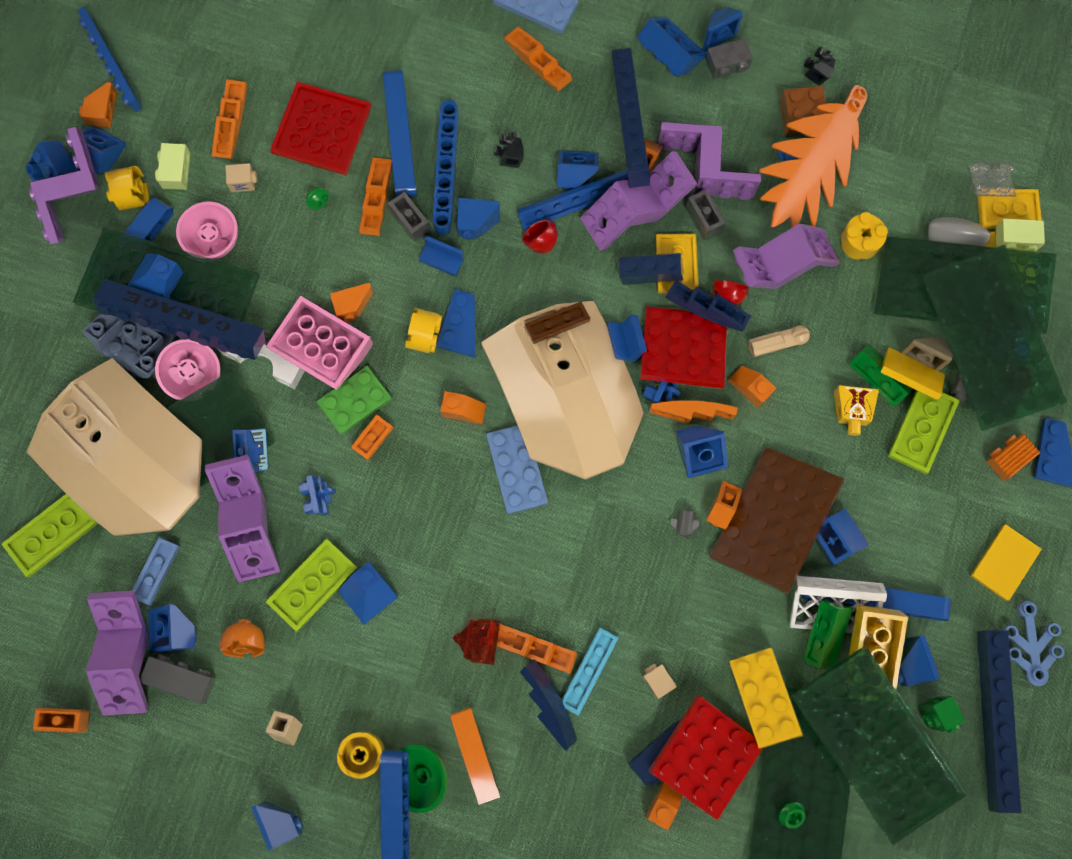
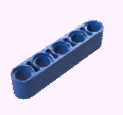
M152 198L96 269V276L103 281L106 279L120 284L173 215V208L157 198Z
M384 750L380 759L381 858L409 859L407 751Z

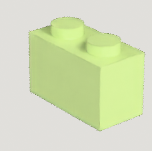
M161 143V151H158L157 154L159 167L155 171V179L163 189L187 190L191 153L186 144Z
M1002 219L995 226L996 249H1004L1006 252L1024 250L1025 253H1033L1045 244L1044 221Z

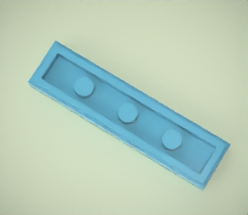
M602 628L598 629L562 698L565 709L579 716L619 637Z

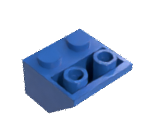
M61 141L39 142L25 167L27 174L33 182L79 171Z
M847 509L826 518L815 540L831 567L869 545Z

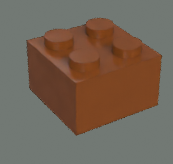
M823 86L787 89L783 91L779 100L785 137L805 135L787 127L786 124L805 117L828 114L817 109L818 105L826 104Z

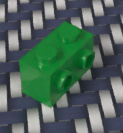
M937 696L919 705L923 713L922 720L931 730L947 731L950 733L960 728L959 724L965 722L953 696Z

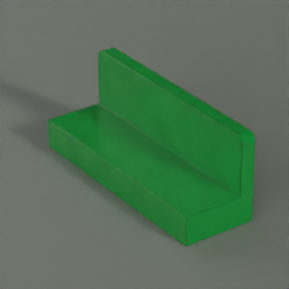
M868 344L848 365L874 389H879V393L895 407L913 388L881 373L884 357Z
M826 599L821 600L802 660L818 669L835 666L853 607H840Z

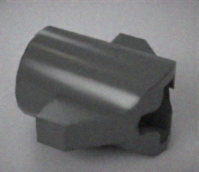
M679 510L678 519L671 518V525L684 538H690L701 527V521H695L696 513L693 511Z

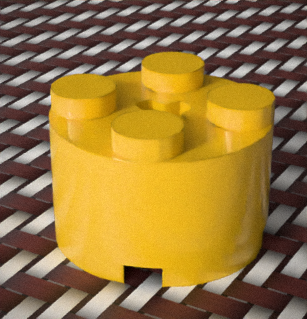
M129 166L105 173L109 190L106 191L107 198L110 202L115 203L118 210L146 206L145 203L149 202L147 183L142 182L141 177H144L138 166Z
M868 212L859 214L849 221L841 234L842 250L847 256L855 260L870 259L885 243L888 229L878 217Z
M414 308L405 348L428 354L430 352L434 353L438 335L434 334H439L442 316L439 313Z
M370 732L350 734L341 742L338 749L337 762L344 774L357 779L373 775L380 769L381 754L385 750L383 743L376 735ZM359 749L360 751L366 752V755L364 756V761L362 758L358 759L356 756L359 754Z

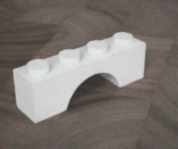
M265 342L258 356L265 357L272 362L273 377L276 381L295 389L305 371L267 349ZM220 351L222 355L238 363L246 360L236 354Z

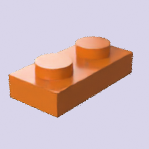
M376 414L351 446V449L369 461L394 427Z

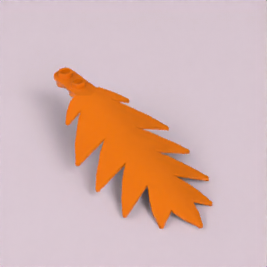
M859 85L852 87L843 104L828 103L817 106L818 110L830 114L805 117L786 124L787 127L812 138L787 140L772 144V148L798 158L772 164L759 170L760 173L788 180L773 187L760 197L761 201L776 203L772 214V228L783 223L789 217L791 228L798 225L804 210L805 200L811 225L815 227L819 210L820 186L823 188L829 208L833 207L835 165L843 187L847 186L852 142L855 150L858 149L859 122L857 119L867 100V92L863 87Z

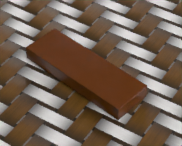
M578 302L525 323L524 328L532 343L535 344L590 322V316L582 302Z

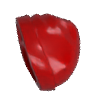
M541 220L534 223L524 233L523 243L533 252L549 253L555 247L558 239L555 223L550 220Z
M713 280L714 296L719 294L736 306L747 297L749 292L747 285L733 281Z

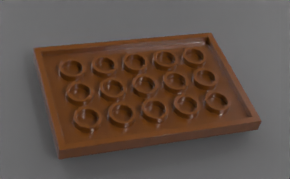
M766 447L740 496L734 516L726 530L723 529L710 558L789 594L844 483V478Z

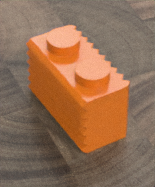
M1014 434L1004 442L1006 444L1004 448L998 447L989 454L991 458L986 462L1002 481L1012 477L1040 454V451L1037 450L1025 434H1021L1018 437Z
M36 708L33 730L85 733L88 729L90 712L89 710Z

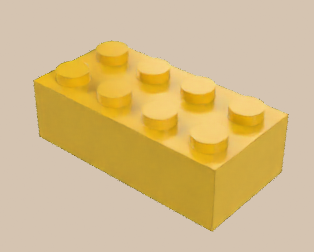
M857 605L843 688L850 698L894 703L908 617L902 611Z
M768 648L729 661L758 747L762 749L803 736L773 649Z

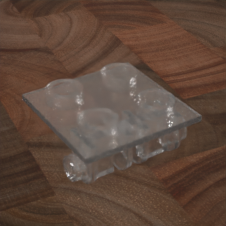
M977 161L968 167L975 196L1016 197L1010 172L1014 171V164L1010 162H1000V164L995 162L993 164V162Z

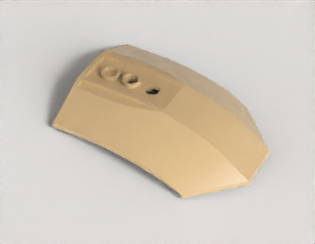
M594 301L582 302L590 316V322L538 343H532L524 328V324L578 302L556 304L521 317L481 342L515 418L530 459L585 480L624 464L644 414L637 391L624 361L618 360L614 356L607 325ZM556 343L559 344L561 348L559 350L554 351L549 346L551 344ZM560 361H567L570 367L562 370L557 364Z
M113 358L73 380L42 413L27 453L73 501L114 536L171 530L199 498L202 439L166 409ZM86 419L85 426L81 428V422ZM100 431L101 438L99 441L93 442V435Z

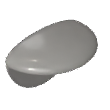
M958 217L935 218L929 223L928 237L933 248L940 254L951 258H965L976 254L984 248L990 238L989 231L980 224Z

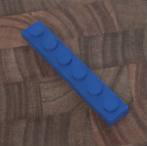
M85 7L78 9L77 11L81 16L78 20L84 30H89L90 33L87 36L92 45L96 44L98 46L95 51L101 61L105 59L107 64L104 67L110 76L114 75L115 79L112 81L118 91H123L124 95L121 97L126 106L131 105L135 112L142 109Z
M627 170L518 209L517 213L522 229L526 230L538 221H551L594 205L616 181L628 180Z

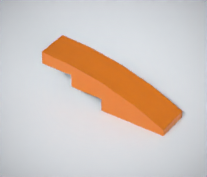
M519 26L504 37L505 42L557 92L572 81L571 74L558 65L557 59L544 50L543 44Z
M226 79L224 98H221L220 113L216 117L212 148L213 157L233 158L244 111L248 86L246 82Z
M375 157L372 159L362 207L363 215L359 227L360 234L380 236L390 185L391 159Z
M668 401L652 404L649 413L689 424L692 417L708 422L712 421L714 415L733 420L738 408L714 402Z
M496 622L492 623L486 639V643L531 660L535 659L536 662L571 674L578 654Z
M471 707L450 714L478 804L499 798V791Z

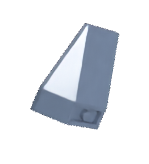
M102 314L96 317L82 330V333L102 356L108 360L111 358L115 359L131 376L136 378H149L155 372V365L159 354L166 346L174 342L176 335L165 334L157 329L143 327L131 321H123L109 314Z

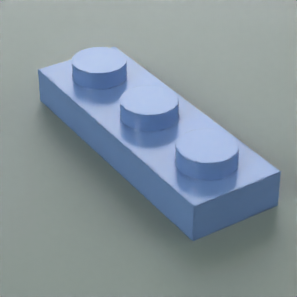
M160 537L158 538L132 589L138 601L151 606L180 546Z

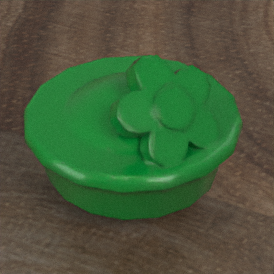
M320 187L310 189L306 195V204L312 210L325 207L329 200L328 191Z
M798 802L786 804L779 815L781 824L789 828H797L805 821V810L802 804Z

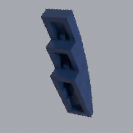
M677 280L674 281L665 298L689 312L721 326L743 332L751 315L719 294H716L713 298L697 286L694 290H691Z
M534 659L520 673L533 688L529 696L542 710L537 717L566 751L577 741L575 731L560 696L545 672Z

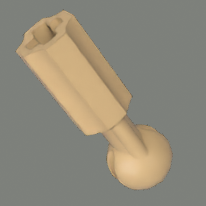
M797 325L788 330L748 340L750 354L754 358L795 345H803L808 342L810 332L807 327Z

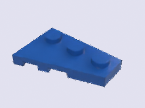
M455 289L436 346L476 359L474 294Z
M1044 418L1042 419L1038 443L1040 454L1036 456L1033 479L1072 488V452L1066 422Z

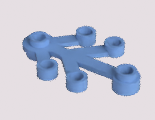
M1024 601L1018 604L1017 613L1025 620L1027 641L1018 634V629L1015 626H1006L1003 630L1012 629L1013 635H1009V639L1030 656L1029 663L1022 657L1021 651L1014 647L1010 648V660L1026 671V678L1030 684L1042 686L1047 683L1049 678L1047 670L1057 658H1062L1065 652L1062 646L1053 645L1049 648V654L1041 663L1039 654L1054 636L1060 635L1061 627L1056 623L1048 624L1045 627V632L1037 641L1034 621L1037 607L1031 601ZM1027 606L1031 607V613L1026 611ZM1052 626L1056 629L1055 634L1050 630ZM1055 648L1059 650L1058 656L1054 654ZM1012 650L1016 652L1015 658L1011 656ZM1037 671L1041 674L1040 679L1036 678L1035 674Z

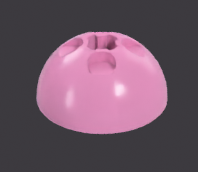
M201 202L191 206L182 214L177 224L176 236L179 245L188 255L203 261H213L224 257L233 249L238 237V225L234 215L227 207L215 202Z
M182 339L172 342L162 350L156 361L155 374L159 386L166 394L181 401H195L204 398L214 390L220 377V364L216 354L209 346H203L189 339Z

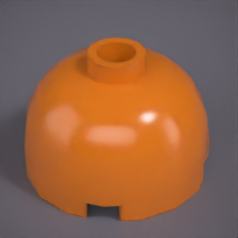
M238 620V623L230 625L223 632L219 650H222V654L230 657L244 658L243 654L253 653L252 657L260 656L265 650L264 634L258 626L251 624L250 620Z

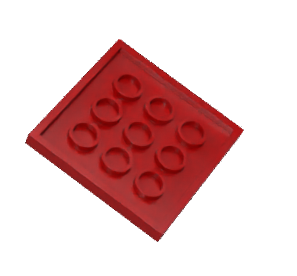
M296 82L270 152L273 155L347 176L372 104Z
M646 306L643 338L647 351L642 354L640 379L723 389L725 385L727 327L706 320L689 311Z
M697 695L648 771L718 821L762 749L758 747L756 738L701 696Z

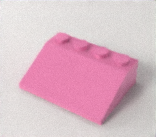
M300 296L266 345V348L337 390L363 361L373 346V342L366 334Z

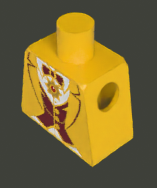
M839 385L834 390L837 422L848 424V435H861V425L867 426L872 422L879 389Z

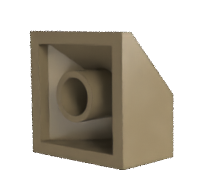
M942 338L914 339L900 353L940 371L951 362L953 346Z

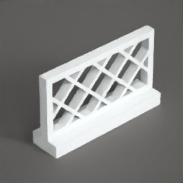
M797 576L789 624L790 628L812 630L814 624L812 622L815 621L816 614L812 615L807 609L816 603L819 606L820 600L824 597H831L834 600L832 603L840 607L844 606L842 602L846 599H854L856 603L851 606L853 611L856 610L857 605L864 606L868 601H877L876 607L882 608L883 602H886L887 598L883 583ZM800 594L809 595L812 600L803 605L799 601ZM802 612H805L809 617L804 622L796 621V616ZM852 614L850 619L853 622L847 626L846 633H853L855 618Z

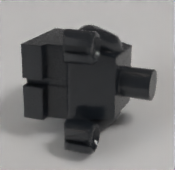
M819 47L815 52V57L818 58L815 63H813L811 57L806 59L804 66L809 69L804 76L818 86H821L830 78L834 70L835 59L832 57L833 53L829 50L824 52V49Z
M509 132L508 136L501 134L499 143L504 146L503 149L500 146H495L494 155H502L500 166L519 168L524 159V147L521 138H517L515 132Z

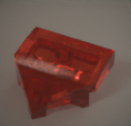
M470 620L468 626L460 634L457 633L453 637L455 643H458L462 649L465 659L470 660L472 663L494 665L500 621Z

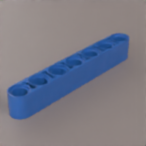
M403 70L383 72L396 197L403 192L408 197H416Z
M446 100L441 104L439 117L433 224L436 233L442 236L451 232L453 221L459 114L458 106L452 100ZM448 111L454 112L452 114H446V112ZM447 129L453 130L452 132H449V133L444 132V131L447 130ZM446 147L451 148L449 151H444L443 149ZM443 166H450L449 169H442ZM443 184H448V185H449V187H447V188H442V187H440V186L443 185ZM442 202L448 203L445 207L439 206ZM440 221L447 222L444 226L438 225Z
M885 588L887 598L886 602H883L882 608L900 610L907 616L949 621L950 598ZM801 594V598L812 600L809 595ZM824 597L823 599H821H826L830 602H834V600L831 597ZM846 599L842 602L845 606H852L856 603L854 599ZM868 601L864 606L876 607L877 601Z

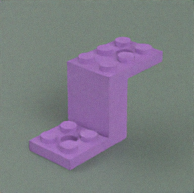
M661 123L657 144L663 146V150L696 151L695 181L697 185L694 187V194L707 189L710 196H719L720 198L739 197L742 200L754 198L761 183V174L720 171L721 126Z
M77 127L67 129L69 134L66 135L69 147H72L75 155L72 156L74 164L81 171L30 183L29 193L31 199L36 200L38 206L35 209L39 221H43L45 229H42L43 236L50 244L65 242L52 202L101 190L83 132Z
M676 151L671 152L649 174V186L629 188L628 180L616 181L580 218L600 251L606 250L630 226L659 221L697 185V182ZM670 176L674 178L673 186L669 183ZM604 217L607 220L606 227L602 222Z
M803 224L794 226L758 249L739 246L733 250L736 256L735 262L744 273L743 279L745 283L754 288L778 289L817 265L835 267L840 264L824 229Z
M244 455L205 465V472L219 502L218 537L238 583L279 573L280 565L268 537L267 502L249 456ZM231 476H235L239 479L236 481H231L228 478ZM255 557L258 558V560L251 561L249 560V558Z
M135 592L89 593L87 601L98 633L86 673L102 715L147 713L149 705L139 679V673L149 635Z

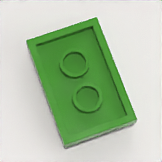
M366 366L343 382L337 390L334 389L319 399L317 403L342 436L390 402L392 398L370 368Z

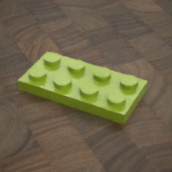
M916 390L887 457L925 475L928 474L960 400L943 392L941 397L936 400Z
M65 494L4 541L2 546L23 574L30 578L99 523Z
M326 539L278 588L266 603L298 632L358 568Z

